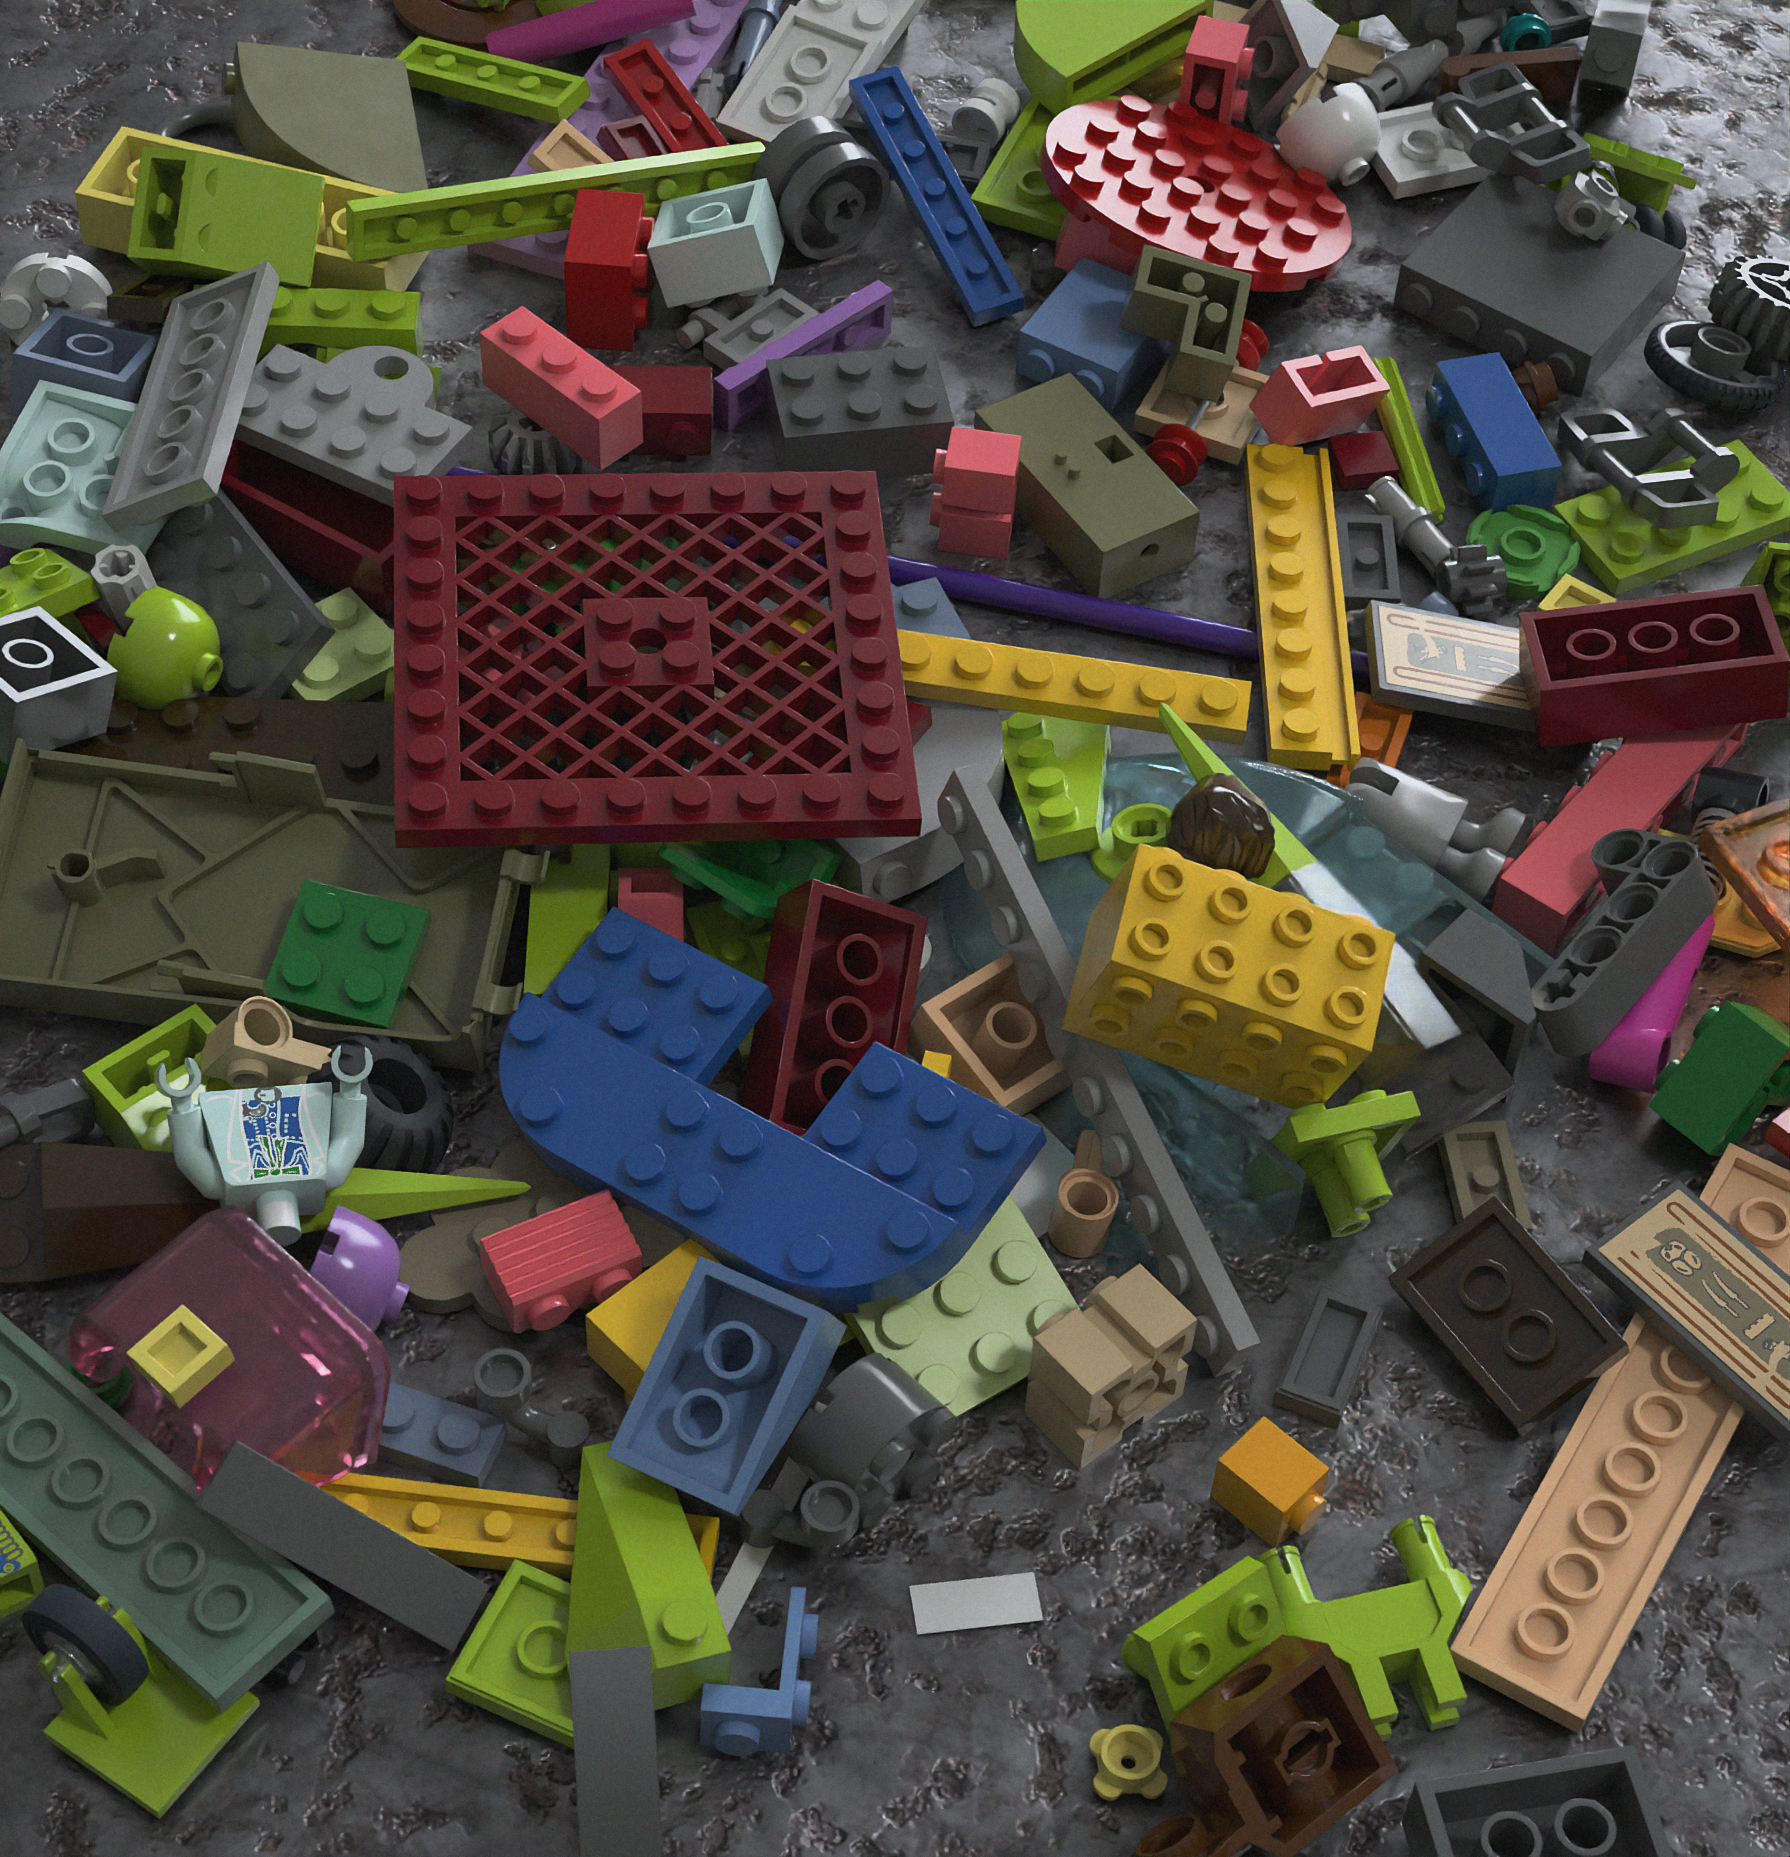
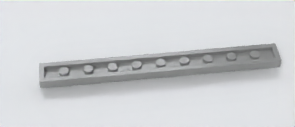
M977 763L956 768L950 775L937 801V811L941 826L948 835H953L964 858V870L968 882L975 890L980 891L991 914L993 933L997 941L1007 947L1018 970L1020 989L1024 997L1029 1002L1034 1003L1043 1021L1048 1047L1053 1056L1062 1061L1073 1083L1075 1103L1082 1115L1090 1119L1101 1141L1102 1157L1107 1169L1112 1175L1118 1176L1130 1201L1132 1221L1139 1233L1147 1236L1159 1261V1274L1164 1287L1173 1296H1176L1177 1300L1198 1319L1193 1340L1195 1351L1201 1357L1206 1358L1214 1377L1237 1370L1261 1344V1341L1117 1048L1062 1029L1077 967Z

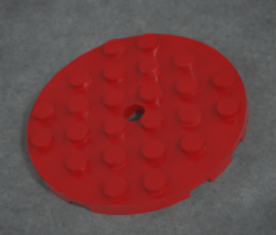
M1124 95L1121 97V100L1094 101L1073 106L1061 112L1050 123L1039 153L1041 173L1054 196L1082 223L1090 222L1091 218L1109 229L1111 233L1108 241L1137 257L1140 256L1145 244L1252 274L1251 291L1284 292L1304 289L1307 279L1312 278L1325 282L1340 269L1351 244L1352 226L1346 212V206L1326 185L1327 179L1323 174L1308 168H1299L1296 171L1283 160L1270 143L1237 127L1198 114L1196 109L1183 102L1172 101L1167 106L1149 103L1134 95Z

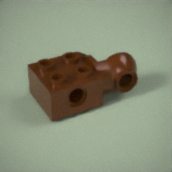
M1282 1634L1170 1721L1171 1753L1175 1758L1178 1774L1197 1808L1190 1814L1177 1815L1153 1827L1137 1843L1136 1852L1131 1857H1241L1248 1850L1271 1857H1293L1399 1771L1328 1643Z

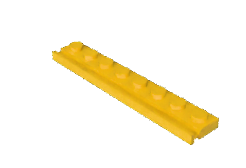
M1278 443L1268 445L1246 444L1243 462L1268 767L1329 771L1331 764L1347 765L1348 772H1352L1356 763L1360 760L1361 752L1328 449L1319 448L1318 455L1303 454V447H1288Z

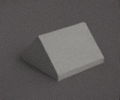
M1256 0L1238 22L1250 25L1247 47L1256 49L1250 79H1242L1241 90L1249 91L1246 112L1254 131H1263L1314 73L1340 26L1306 0Z

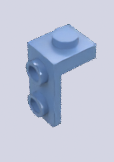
M791 1586L779 1690L704 1683L700 1710V1745L715 1746L723 1753L736 1756L750 1755L756 1751L790 1754L793 1726L807 1727L811 1681L798 1680L800 1658L814 1660L817 1643L819 1615L805 1613L806 1587Z

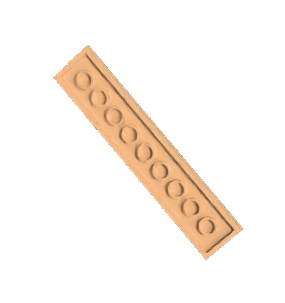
M1729 1143L1699 1198L1790 1276V1171ZM1637 1312L1622 1336L1628 1343L1630 1353L1600 1376L1449 1649L1456 1669L1578 1734L1746 1412L1739 1403Z

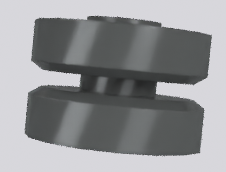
M822 116L802 119L781 131L764 149L754 167L751 181L767 178L785 237L806 257L819 260L839 256L858 245L877 224L886 208L890 193L888 171L863 146H860L835 120Z

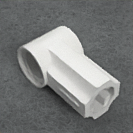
M111 544L95 554L96 563L90 573L94 578L104 603L102 611L126 636L134 619L125 616V612L131 603L145 590L157 585L145 556L134 544L129 546Z

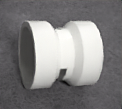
M986 78L980 81L972 90L968 100L964 101L952 116V127L955 135L958 138L991 143V149L994 148L1005 133V129L1013 124L1021 112L1019 96L1013 87L1005 81L997 78Z

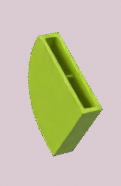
M1016 0L1013 50L1017 71L1031 94L1056 116L1073 106L1100 101L1185 53L1199 15L1213 18L1215 0Z

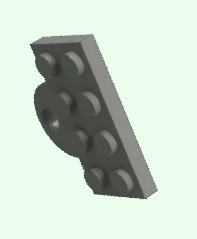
M277 344L254 367L234 435L235 439L393 508L394 476H445L474 445L472 426L433 410L435 404L434 383L428 366L419 357L408 351L380 345L363 346L348 350L325 364L281 344ZM386 374L403 375V377L394 380L380 378Z

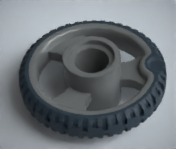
M1687 319L1663 322L1653 328L1644 347L1646 363L1660 380L1688 398L1717 408L1733 411L1765 409L1772 406L1779 399L1786 382L1785 372L1778 360L1774 361L1770 356L1762 353L1755 354V350L1751 349L1750 344L1743 337L1710 322ZM1690 347L1691 350L1690 353L1676 351L1671 348Z

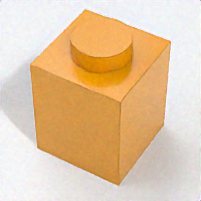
M1263 1416L1218 1459L1210 1496L1269 1545L1277 1548L1294 1530L1300 1535L1305 1534L1323 1514L1327 1501L1322 1497L1330 1468Z

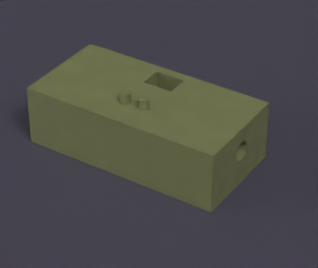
M1071 373L975 410V430L1022 436L1015 511L1091 596L1102 599L1109 598L1193 561L1200 511Z

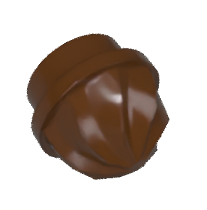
M1530 361L1523 362L1519 368L1511 373L1533 414L1537 416L1546 414L1547 407L1559 403L1557 385L1546 361L1535 365Z

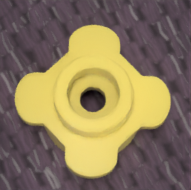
M1133 1724L1120 1725L1112 1730L1101 1729L1094 1733L1090 1740L1089 1750L1097 1758L1098 1774L1094 1777L1093 1781L1095 1792L1101 1798L1110 1801L1118 1799L1121 1794L1141 1793L1148 1799H1155L1161 1796L1166 1790L1168 1778L1160 1770L1159 1766L1163 1748V1739L1160 1734L1151 1728ZM1131 1759L1134 1761L1135 1767L1126 1769L1122 1766L1121 1761Z

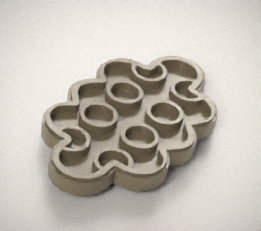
M526 1139L513 1142L502 1149L494 1160L491 1169L470 1166L456 1169L447 1174L448 1176L526 1182L531 1188L524 1194L430 1210L429 1217L432 1226L408 1238L399 1250L402 1260L398 1281L410 1286L406 1296V1300L410 1305L424 1312L439 1314L458 1311L473 1305L476 1312L487 1324L502 1331L513 1332L481 1268L480 1239L593 1194L547 1166L532 1150ZM621 1200L617 1203L619 1211L623 1214L624 1221L628 1223L630 1232L635 1237L636 1244L640 1246L642 1252V1273L685 1242L684 1235ZM591 1302L585 1308L578 1307L577 1309H592L600 1304Z

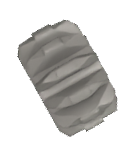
M501 403L499 414L490 419V426L488 428L490 458L493 461L494 468L502 470L505 475L573 474L576 465L582 463L580 455L509 403Z

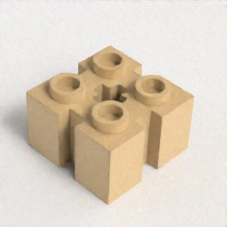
M1140 1263L1119 1278L1110 1276L1102 1280L1087 1297L1085 1303L1088 1308L1087 1310L1081 1312L1076 1308L1066 1316L1063 1313H1057L1047 1319L1033 1337L1031 1371L1028 1375L1029 1383L1024 1414L1079 1470L1121 1441L1123 1430L1137 1420L1144 1424L1183 1395L1189 1365L1181 1357L1192 1350L1198 1319Z

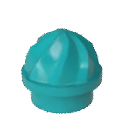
M1526 12L1517 17H1511L1500 36V45L1503 52L1549 49L1551 43V30L1547 22L1538 15L1527 14Z

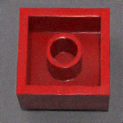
M578 188L564 257L566 337L581 348L633 352L637 330L647 329L649 298L643 296V293H653L655 270L652 261L648 260V254H645V251H648L647 247L653 234L655 220L654 217H645V194Z

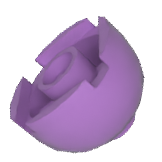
M337 1205L284 1335L316 1347L330 1350L347 1349L369 1340L378 1328L381 1320L393 1325L395 1324L410 1286L398 1281L402 1257L396 1241L382 1225L363 1214Z

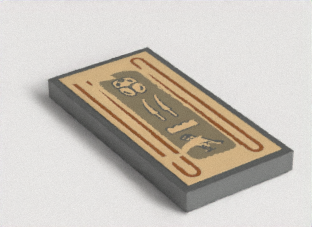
M1370 600L1363 615L1373 702L1536 733L1519 670V629ZM1600 740L1588 741L1587 743L1598 745Z
M1677 1179L1586 1248L1581 1263L1788 1447L1790 1445V1276Z

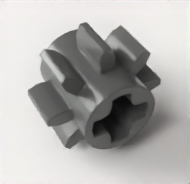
M1486 544L1450 547L1451 560L1439 562L1437 566L1436 584L1438 592L1452 604H1456L1459 615L1469 616L1493 612L1492 599L1504 597L1507 589V575L1502 558L1498 554L1487 555Z

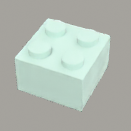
M767 178L662 202L647 249L667 308L683 304L688 308H697L709 304L716 297L737 293L739 296H751L762 292L769 285H773L785 235Z

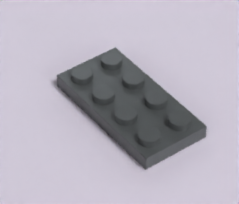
M220 487L217 495L207 503L199 507L187 506L179 509L156 536L145 554L146 561L157 586L197 603L204 608L214 621L220 640V657L223 660V669L218 682L230 697L280 699L336 632Z

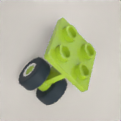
M1585 132L1583 139L1589 144L1591 158L1612 164L1621 197L1636 207L1633 219L1626 225L1682 250L1687 242L1685 226L1675 213L1666 210V206L1674 184L1694 190L1698 179L1681 174L1684 164Z

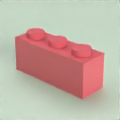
M521 306L479 333L483 385L597 469L602 471L643 443L642 391L524 306Z

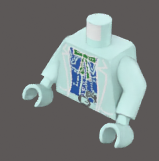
M341 1045L333 1052L331 1067L335 1077L340 1080V1091L333 1095L332 1083L323 1082L198 1093V1105L193 1104L191 1094L198 1088L201 1081V1071L198 1064L191 1058H185V1068L189 1075V1081L183 1090L173 1089L168 1084L164 1063L160 1064L154 1074V1083L157 1090L163 1096L171 1099L172 1109L166 1112L178 1169L204 1197L219 1200L226 1219L232 1222L257 1220L259 1240L265 1246L283 1247L295 1243L301 1237L299 1216L318 1214L324 1210L326 1191L343 1185L363 1150L367 1096L360 1094L361 1082L369 1076L373 1066L372 1055L368 1048L365 1047V1069L356 1076L345 1075L338 1066Z

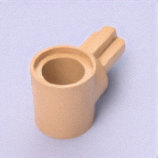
M1084 1130L1079 1136L1072 1170L1065 1172L1060 1177L1048 1226L1049 1238L1053 1245L1062 1253L1076 1258L1094 1256L1105 1247L1119 1202V1188L1104 1163L1101 1141L1095 1130Z

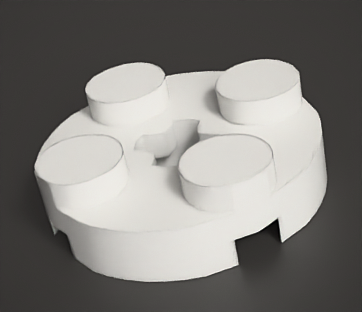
M49 252L30 255L18 262L5 279L0 296V323L9 337L20 346L50 315L46 310L47 305L44 302L47 299L54 304H58L63 300L69 305L67 311L113 322L114 319H108L107 296L112 294L113 291L104 275L89 262L72 255H67L66 260L58 257L47 258Z

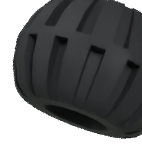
M366 1034L350 1036L334 1041L326 1046V1048L332 1049L328 1054L332 1058L333 1052L341 1045L338 1066L341 1072L348 1076H356L365 1069V1047L368 1048L372 1055V1070L369 1076L361 1082L360 1094L367 1096L364 1147L353 1168L432 1174L441 1163L453 1134L454 1110L450 1093L447 1092L448 1087L439 1071L433 1072L431 1070L432 1063L423 1054L419 1053L416 1055L411 1052L412 1048L410 1045L398 1039L390 1041L389 1037L384 1035ZM331 1061L322 1064L321 1070L308 1075L306 1084L331 1082L333 1095L340 1091V1080L335 1077Z

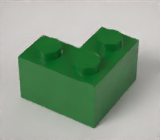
M1727 1000L1722 1007L1718 1005L1713 1006L1699 1020L1693 1031V1037L1697 1040L1682 1060L1675 1058L1661 1071L1654 1083V1089L1658 1092L1648 1104L1650 1109L1706 1153L1719 1156L1724 1154L1729 1143L1734 1145L1739 1143L1767 1104L1786 1107L1790 1102V1029L1762 1008Z

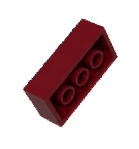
M1763 584L1519 614V670L1540 747L1570 745L1579 742L1621 737L1630 738L1638 735L1695 730L1730 724L1755 723L1787 717L1790 659Z

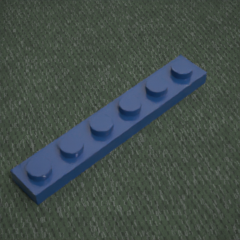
M898 65L849 80V96L973 327L1024 311V294Z

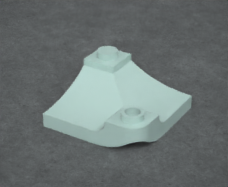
M39 380L0 449V545L25 551L34 548L36 543L44 542L95 555L111 544L118 546L134 544L145 556L158 533L176 511L163 515L159 520L150 525L140 526L138 524L117 533L111 529L101 516L138 404Z

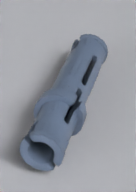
M751 0L743 8L740 16V36L728 73L724 78V91L730 97L781 19L779 10L783 0Z

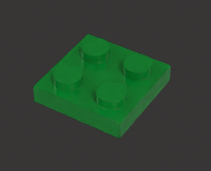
M304 879L266 980L272 1000L281 1006H285L291 1012L342 1025L393 1030L432 922L429 910Z

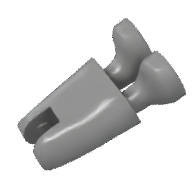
M1368 757L1358 760L1350 773L1349 785H1346L1341 790L1335 803V812L1348 825L1427 878L1432 871L1452 885L1462 900L1475 907L1479 906L1493 884L1506 859L1505 854L1526 817V814L1512 807L1501 810L1485 824L1468 822L1462 819L1469 800Z

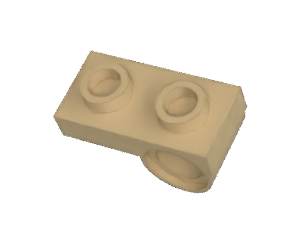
M255 996L245 1000L209 1032L205 1041V1048L202 1049L201 1074L225 1080L230 1086L237 1089L306 1084L308 1075L321 1070L323 1063L331 1061L332 1058L328 1054L332 1049L293 1038L292 1023L283 1007L270 998Z

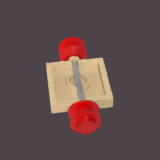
M1243 320L1235 365L1217 403L1163 388L1168 358L1135 413L1133 431L1154 437L1153 442L1149 444L1145 453L1176 486H1184L1191 483L1196 478L1198 468L1205 462L1207 455L1238 465L1245 454L1246 444L1251 443L1261 425L1248 405L1270 378V376L1256 372L1260 360L1265 357L1269 345L1263 330L1250 320Z

